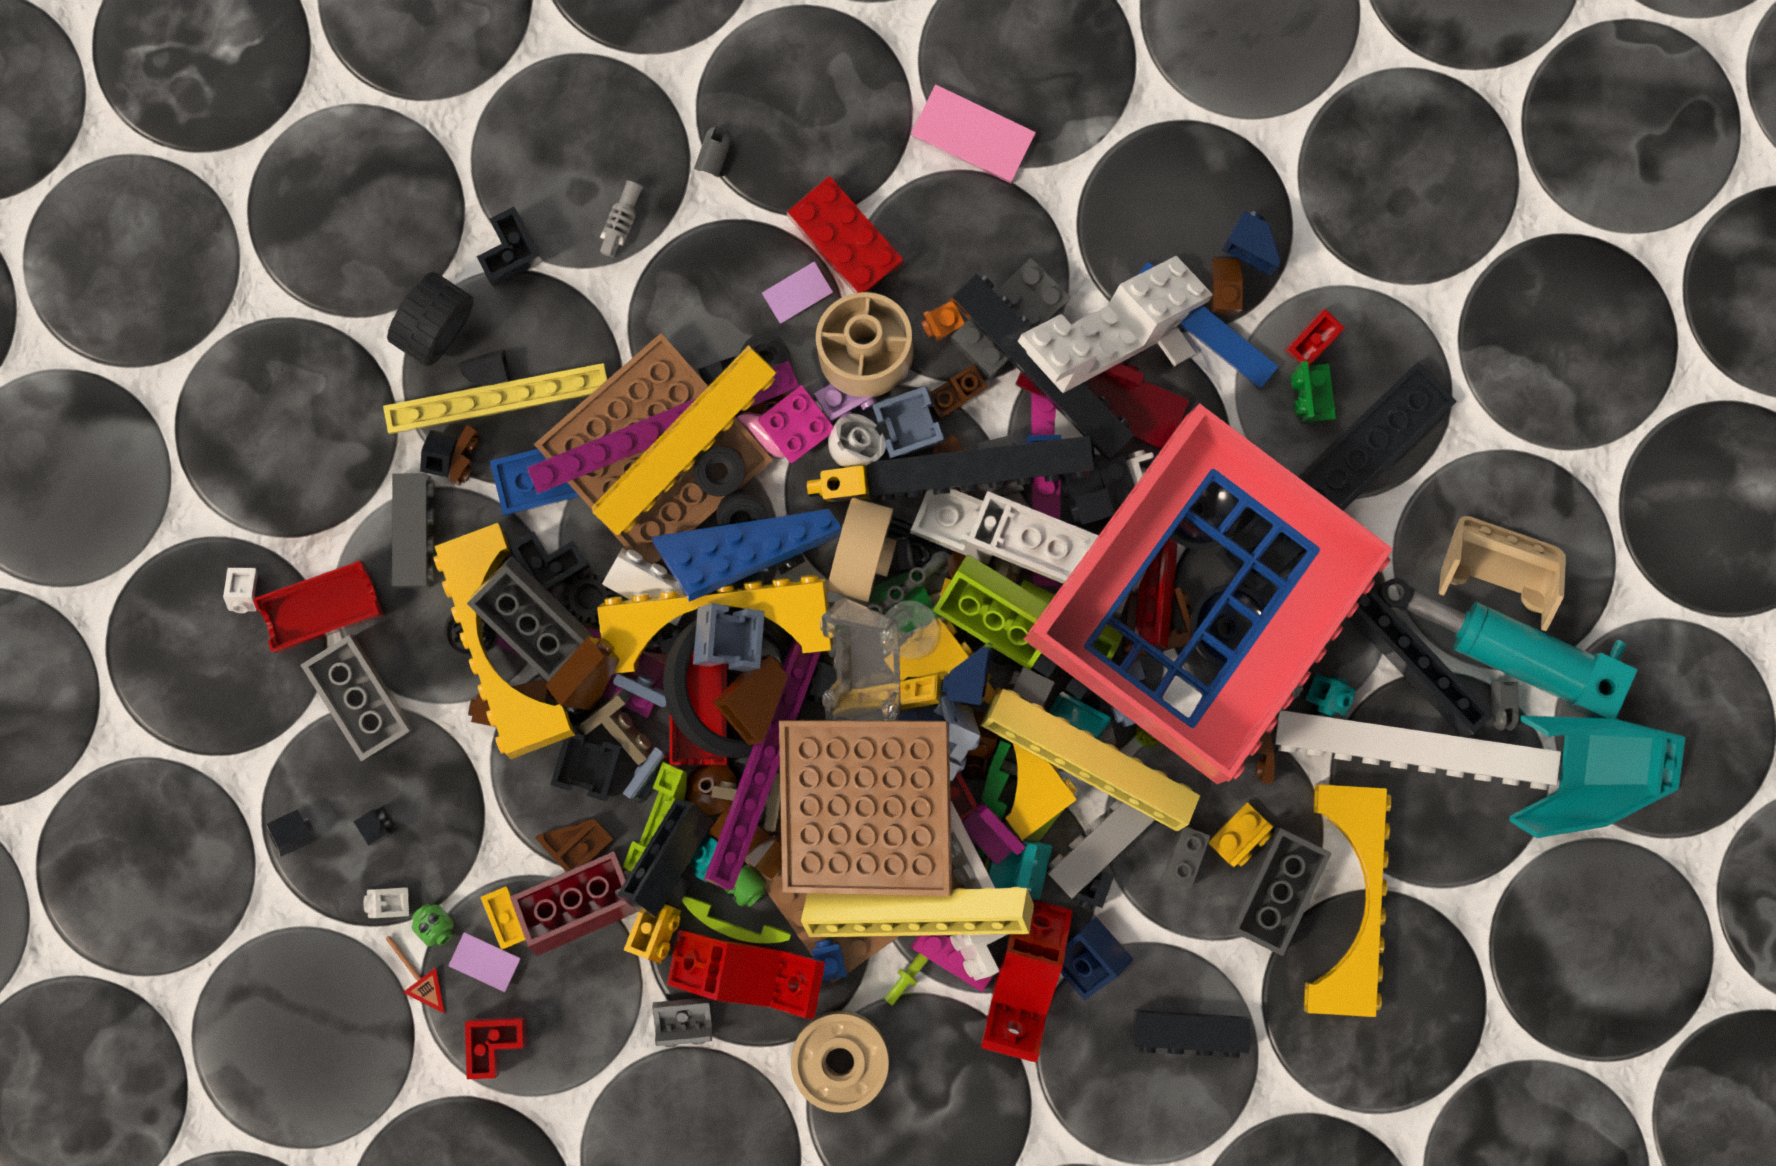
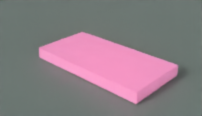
M935 84L911 136L1011 184L1036 132Z

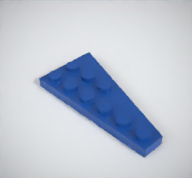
M826 509L654 536L652 540L655 548L690 602L835 539L841 535L842 527L831 511Z

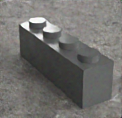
M427 473L392 474V586L396 588L431 587V581L435 580V565L431 564L430 554L435 552V537L430 536V525L435 524V509L430 508V497L435 496V482L430 480V475Z

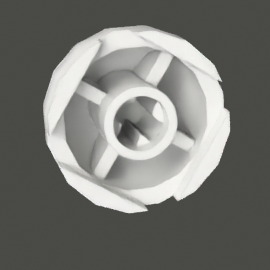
M849 414L845 418L841 417L833 426L834 428L828 438L829 452L832 458L843 468L862 465L866 467L871 462L878 461L884 454L886 448L885 437L883 433L881 435L878 434L875 430L877 425L872 420L862 415Z

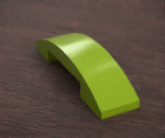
M662 762L653 789L659 791L640 842L632 841L622 868L632 872L675 799H685L686 771Z
M685 895L682 900L690 912L701 922L731 938L753 943H779L788 941L792 934L768 924L764 925L762 933L759 934L710 916L709 912L712 907L710 903Z

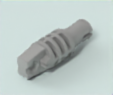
M626 181L619 203H615L612 206L600 238L604 239L600 252L608 257L614 258L619 245L624 246L636 217L634 208L643 187L635 182Z

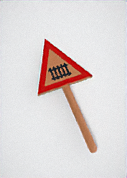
M387 936L386 941L417 980V982L402 993L445 1014L437 969L434 968L421 977L394 940Z

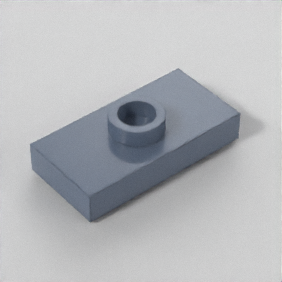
M628 672L617 673L613 681L615 685L658 706L665 707L664 690L653 685L654 681L644 675L636 677Z
M655 747L647 760L637 767L634 773L635 777L623 794L639 804L642 803L654 786L662 762L670 764V756Z

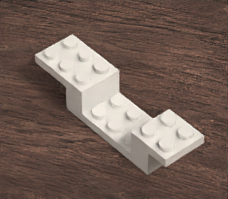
M1174 256L1121 283L1108 306L1073 324H1070L1060 314L1021 334L1018 342L1041 370L1064 393L1155 345L1161 340L1171 321L1209 302L1213 294L1177 256Z
M950 488V493L933 495V490L926 492L910 531L911 534L967 556L968 554L983 563L989 564L993 555L1063 584L1098 537L1096 534L987 491L984 501L952 488ZM1127 597L1115 612V616L1120 617Z
M951 802V857L956 868L954 869V875L961 885L964 884L966 889H983L986 887L995 889ZM1007 934L950 936L953 947L961 952L965 960L963 962L965 971L970 977H974L975 981L990 977L999 972L987 945Z

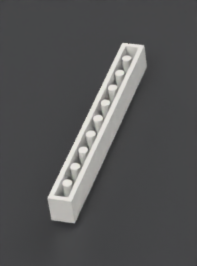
M1282 710L1276 715L1278 722L1274 726L1272 742L1274 745H1279L1278 751L1295 753L1296 748L1307 749L1306 755L1323 757L1324 752L1335 753L1334 759L1351 761L1352 756L1362 757V763L1379 765L1380 760L1389 761L1392 768L1407 769L1409 764L1419 766L1418 771L1434 774L1436 769L1447 770V776L1463 778L1464 773L1475 774L1474 780L1491 782L1492 777L1503 778L1502 784L1519 786L1520 781L1531 782L1530 788L1547 790L1548 785H1557L1560 751Z

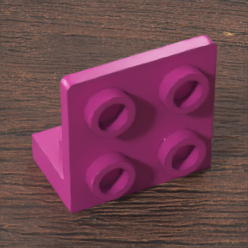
M802 385L758 418V422L790 463L797 461L826 437L829 438L834 428Z

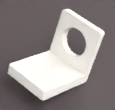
M1189 313L1171 321L1158 342L1174 366L1190 359L1196 354L1177 327Z

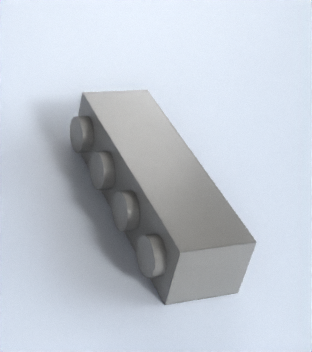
M1116 799L1109 806L1112 811L1105 818L1102 815L1097 817L1089 825L1092 830L1085 837L1081 834L1068 845L1071 850L1064 857L1059 854L1048 864L1051 868L1047 872L1048 875L1070 898H1073L1154 820Z

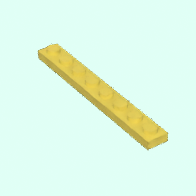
M602 363L385 405L383 408L388 433L395 434L591 395L608 379L605 364Z

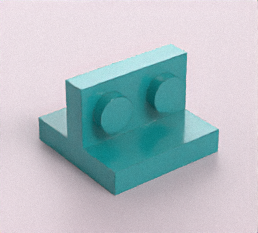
M1024 839L1021 842L1026 848L1018 855L1012 851L999 864H995L990 859L987 873L995 889L1027 888L1031 899L1040 901L1052 849L1051 844Z

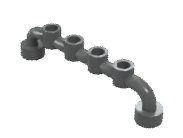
M946 552L935 553L922 568H913L909 572V579L903 584L890 587L887 591V597L878 605H869L865 611L866 615L856 623L850 622L845 625L844 633L834 641L832 650L822 651L824 660L832 666L842 664L846 658L844 649L846 645L851 641H858L862 637V632L872 623L881 622L884 613L894 605L902 604L905 601L906 595L915 587L925 585L927 577L933 572L940 576L949 573L948 560L950 555ZM921 573L923 578L920 581H914L913 577L915 574ZM894 592H901L899 599H892L891 596ZM872 610H879V615L876 618L870 617ZM851 628L858 629L855 636L848 635Z

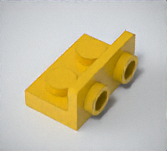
M1246 802L1211 837L1208 844L1230 866L1235 867L1237 864L1242 866L1253 855L1250 853L1251 849L1256 844L1262 846L1272 836L1269 831L1274 826L1267 822Z

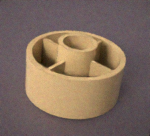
M869 292L850 294L830 305L819 320L816 330V345L820 367L827 380L843 393L856 397L879 396L897 387L909 373L914 356L912 329L906 313L893 300L883 295ZM861 338L874 339L868 344L855 343Z
M856 498L851 499L835 553L827 591L869 602L876 575L879 574L887 577L897 540L887 537L893 508Z
M830 1011L815 1017L801 1030L792 1050L791 1072L798 1090L811 1104L826 1111L842 1113L854 1111L865 1106L880 1092L888 1074V1049L882 1033L869 1019L851 1011ZM844 1048L853 1055L854 1064L849 1070L836 1072L829 1067L826 1057L833 1049Z

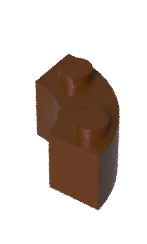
M731 804L727 806L709 830L718 839ZM757 824L745 860L772 880L782 868L781 835L775 831L769 834Z

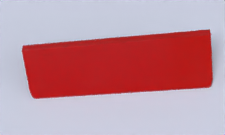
M1171 538L1167 540L1151 562L1139 585L1135 633L1156 649H1168L1177 557V543Z

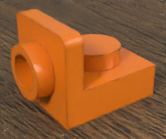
M951 301L931 312L923 313L924 321L921 322L927 337L933 336L935 341L952 334L964 324L958 309Z

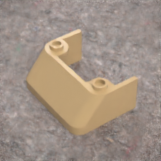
M1464 516L1457 523L1441 569L1439 594L1444 596L1449 584H1465L1470 576L1521 593V601L1527 610L1542 613L1541 630L1547 631L1564 598L1566 555L1560 548L1473 517Z

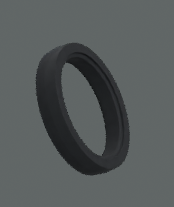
M729 608V612L724 613V615L733 616L734 612L745 609ZM764 616L763 638L773 647L781 664L784 665L794 637L780 625ZM696 619L679 634L667 656L663 684L669 712L684 736L704 751L722 757L748 758L754 744L748 745L745 740H733L715 733L701 721L690 702L687 690V669L695 648ZM809 686L796 720H801L805 711Z

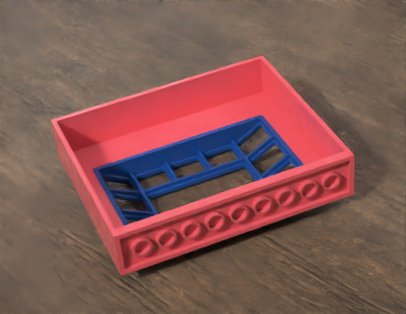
M1199 403L1183 419L1026 634L1024 640L1216 784L1225 781L1229 782L1232 778L1237 779L1246 767L1243 764L1244 760L1249 754L1253 756L1262 744V741L1259 739L1264 732L1269 733L1278 722V718L1275 717L1282 708L1285 710L1295 697L1292 694L1293 690L1298 685L1301 687L1307 681L1311 674L1308 671L1310 666L1314 662L1317 664L1327 652L1324 646L1330 639L1333 641L1343 629V626L1340 625L1346 616L1350 618L1359 606L1356 602L1362 594L1366 595L1373 587L1375 581L1372 578L1378 571L1381 573L1391 561L1388 555L1393 548ZM1212 481L1217 482L1239 499V502L1218 528L1212 526L1191 509ZM1245 507H1250L1273 524L1272 529L1251 554L1225 535L1226 531ZM1183 518H1187L1243 560L1244 564L1176 660L1172 661L1116 619L1114 614ZM1280 532L1285 533L1307 550V553L1286 579H1283L1259 561L1261 555ZM1251 569H1255L1278 587V590L1260 615L1234 597L1235 591ZM1226 604H1229L1252 622L1251 628L1235 650L1230 649L1208 632V629ZM1106 625H1110L1133 643V647L1120 666L1094 648V643ZM1200 640L1205 641L1227 658L1226 663L1209 686L1204 685L1182 667ZM1141 650L1167 668V673L1155 692L1128 673L1129 668ZM1175 676H1178L1202 695L1189 718L1163 699L1164 693Z

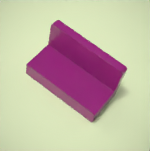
M984 801L962 820L969 837L995 864H999L1012 851L1018 855L1026 848L1021 840Z

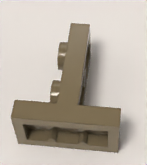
M622 688L588 715L578 728L587 735L602 723L632 759L640 765L649 757L654 748L649 738L645 734L640 733L633 725L630 716L619 709L633 695V693Z
M776 773L770 795H768L764 805L768 807L764 826L765 830H777L781 806L780 773ZM721 781L720 786H713L711 797L733 801L737 792V784Z

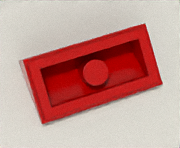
M1323 309L1289 343L1284 351L1298 363L1308 361L1309 367L1345 327L1326 309Z

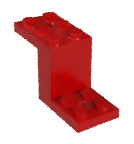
M1032 899L1034 908L1029 934H1009L1007 946L992 990L981 1048L1037 1063L1046 1015L1063 967L1073 910ZM1036 923L1042 924L1045 927H1039ZM1008 1029H1014L1018 1031L1019 1034H1014L1010 1032Z
M678 929L667 985L716 1001L771 1007L803 1018L814 1019L825 962L774 947L724 941Z

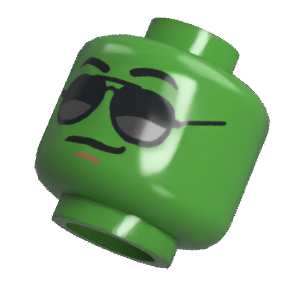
M745 865L741 868L734 890H724L737 905L745 906L747 904L750 907L766 893L764 890L766 881L753 866Z
M426 904L418 909L412 917V930L426 946H435L437 944L443 946L453 936L451 931L454 927V921L440 905L430 906Z

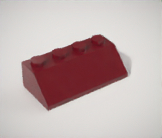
M615 851L510 896L527 945L536 956L638 912L618 896L619 891L627 880V876Z

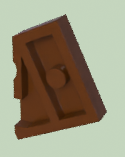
M595 818L539 834L535 837L566 872L590 862L614 840Z

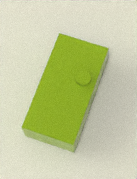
M967 554L933 611L986 644H993L992 647L1029 670L1041 654L1040 651L1026 642L1024 637L1048 606V603Z

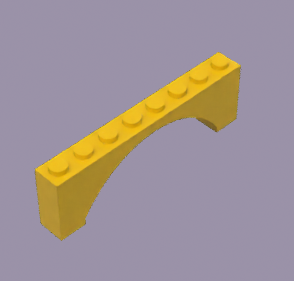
M499 523L435 546L437 556L433 557L438 571H443L446 578L442 585L447 597H452L455 606L451 608L456 623L461 622L464 632L460 633V638L464 648H469L473 658L469 659V664L473 674L479 675L481 684L477 685L482 700L488 701L490 710L486 711L491 726L497 727L499 736L495 739L500 753H505L510 759L574 736L575 733L564 706L560 704L553 706L529 698L513 689L498 675L485 649L482 636V618L467 605L472 594L497 571L506 557L512 555L503 528Z
M818 575L802 576L801 581L790 582V578H780L772 580L773 584L762 585L761 581L744 583L745 587L734 588L733 584H729L690 602L685 594L678 595L677 590L661 592V597L650 598L649 593L633 595V600L622 601L620 596L606 598L605 603L599 605L597 610L601 638L608 640L614 646L613 651L620 659L613 674L634 672L639 667L638 660L645 647L664 625L684 613L711 603L764 611L765 617L780 625L802 646L803 653L832 650L834 639L826 578L818 579Z
M939 617L887 656L885 660L901 681L908 677H926L936 674L944 680V676L947 673H950L954 667L974 652L965 641L960 644L954 636L958 631L949 620L943 621ZM988 673V680H989V679L992 678V676L990 675V673ZM987 680L985 701L990 705L992 698L1002 689L1000 687L994 689ZM1013 743L1017 758L1018 782L1012 811L1005 819L1023 841L1076 801L1075 793L1078 790L1068 777L1065 780L1062 779L1057 772L1060 768Z
M1315 784L1313 813H1321L1331 821L1353 848L1363 872L1366 901L1360 929L1347 953L1326 974L1312 983L1305 982L1304 1011L1307 1013L1376 1017V1010L1381 1009L1382 998L1381 993H1377L1378 982H1382L1383 966L1379 965V953L1384 951V937L1380 936V925H1384L1386 919L1385 908H1381L1382 896L1385 897L1387 893V880L1383 879V868L1388 866V851H1384V841L1389 839L1390 825L1385 823L1386 811H1390L1391 795L1387 794L1386 788Z

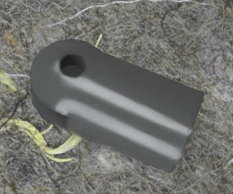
M714 126L706 133L694 169L710 173L719 178L730 147L731 134L727 129L722 142L716 141L714 137L717 126Z
M1491 682L1492 723L1499 731L1504 730L1505 727L1511 731L1518 725V682Z

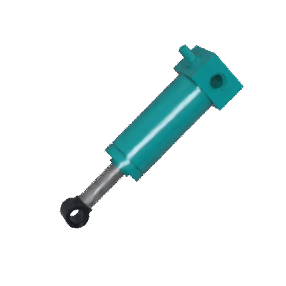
M1399 578L1387 580L1381 584L1378 590V595L1390 608L1395 607L1402 611H1411L1422 618L1424 617L1435 624L1437 623L1448 630L1456 632L1453 646L1455 651L1567 702L1566 707L1590 718L1616 719L1638 670L1620 661L1626 648V643L1620 640L1615 642L1609 656L1603 653L1590 654L1477 601L1471 606L1469 611L1463 614L1419 594L1414 588L1408 586L1407 582ZM1392 585L1398 587L1401 593L1397 601L1390 599L1387 593L1388 588ZM1600 682L1602 683L1604 688L1603 693L1599 691Z

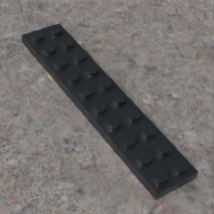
M1416 362L1297 477L1344 511L1457 401L1419 362ZM1258 514L1231 540L1251 554L1272 529L1273 524ZM1280 532L1261 555L1259 561L1278 574L1304 548L1285 533ZM1225 547L1216 554L1236 576L1244 561ZM1251 569L1242 581L1247 588L1256 594L1270 582L1255 569Z

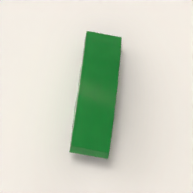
M1003 737L1000 738L990 763L982 795V801L1000 819H1002L1008 806V801L999 798L1010 772L1001 768V765L1011 745V742ZM978 846V854L984 857L985 852Z

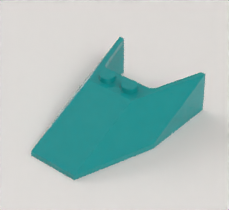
M1521 715L1522 722L1548 737L1565 734L1560 783L1557 791L1510 816V822L1535 838L1607 827L1679 790L1686 738L1683 735L1619 719Z

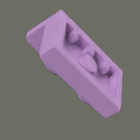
M832 384L814 393L831 423L836 420L838 421L841 417H847L859 407L863 410L868 409L877 403L876 397H878L848 395L835 388Z

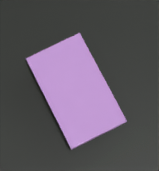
M812 262L762 292V295L781 324L832 294L833 291L816 263Z
M464 932L449 963V967L505 992L521 958Z

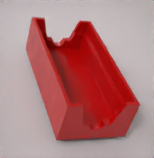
M830 175L787 211L788 219L853 293H870L882 278L889 273L897 271L903 265L902 257Z
M363 561L351 563L253 599L257 611L263 616L268 627L270 636L268 644L273 653H281L384 616L367 564Z
M693 652L687 669V690L690 702L698 717L708 728L728 738L729 721L713 702L729 687V664L723 663L711 667L693 664ZM670 714V765H728V757L711 754L693 744L680 731Z

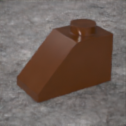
M1212 258L1211 293L1213 295L1211 297V313L1239 315L1242 311L1243 279L1240 259Z

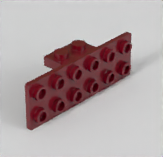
M1127 362L1119 363L1088 380L1093 386L1091 391L1097 397L1103 396L1112 405L1110 411L1117 418L1121 415L1131 424L1132 428L1130 431L1134 434V438L1160 449L1164 447L1180 425L1189 402L1186 398L1144 381L1143 377L1145 374L1138 372L1139 368ZM1020 372L1015 385L1046 399Z

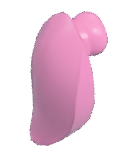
M744 412L737 417L738 421L769 456L775 458L785 457L758 422V418L762 415Z

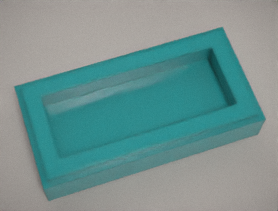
M1063 691L1060 692L1048 712L1055 717H1062L1068 720L1071 726L1079 730L1092 733L1097 740L1100 739L1111 721V717Z

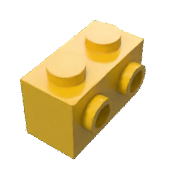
M665 904L656 918L638 912L624 951L661 964L669 952V941L672 933L679 926L681 910Z

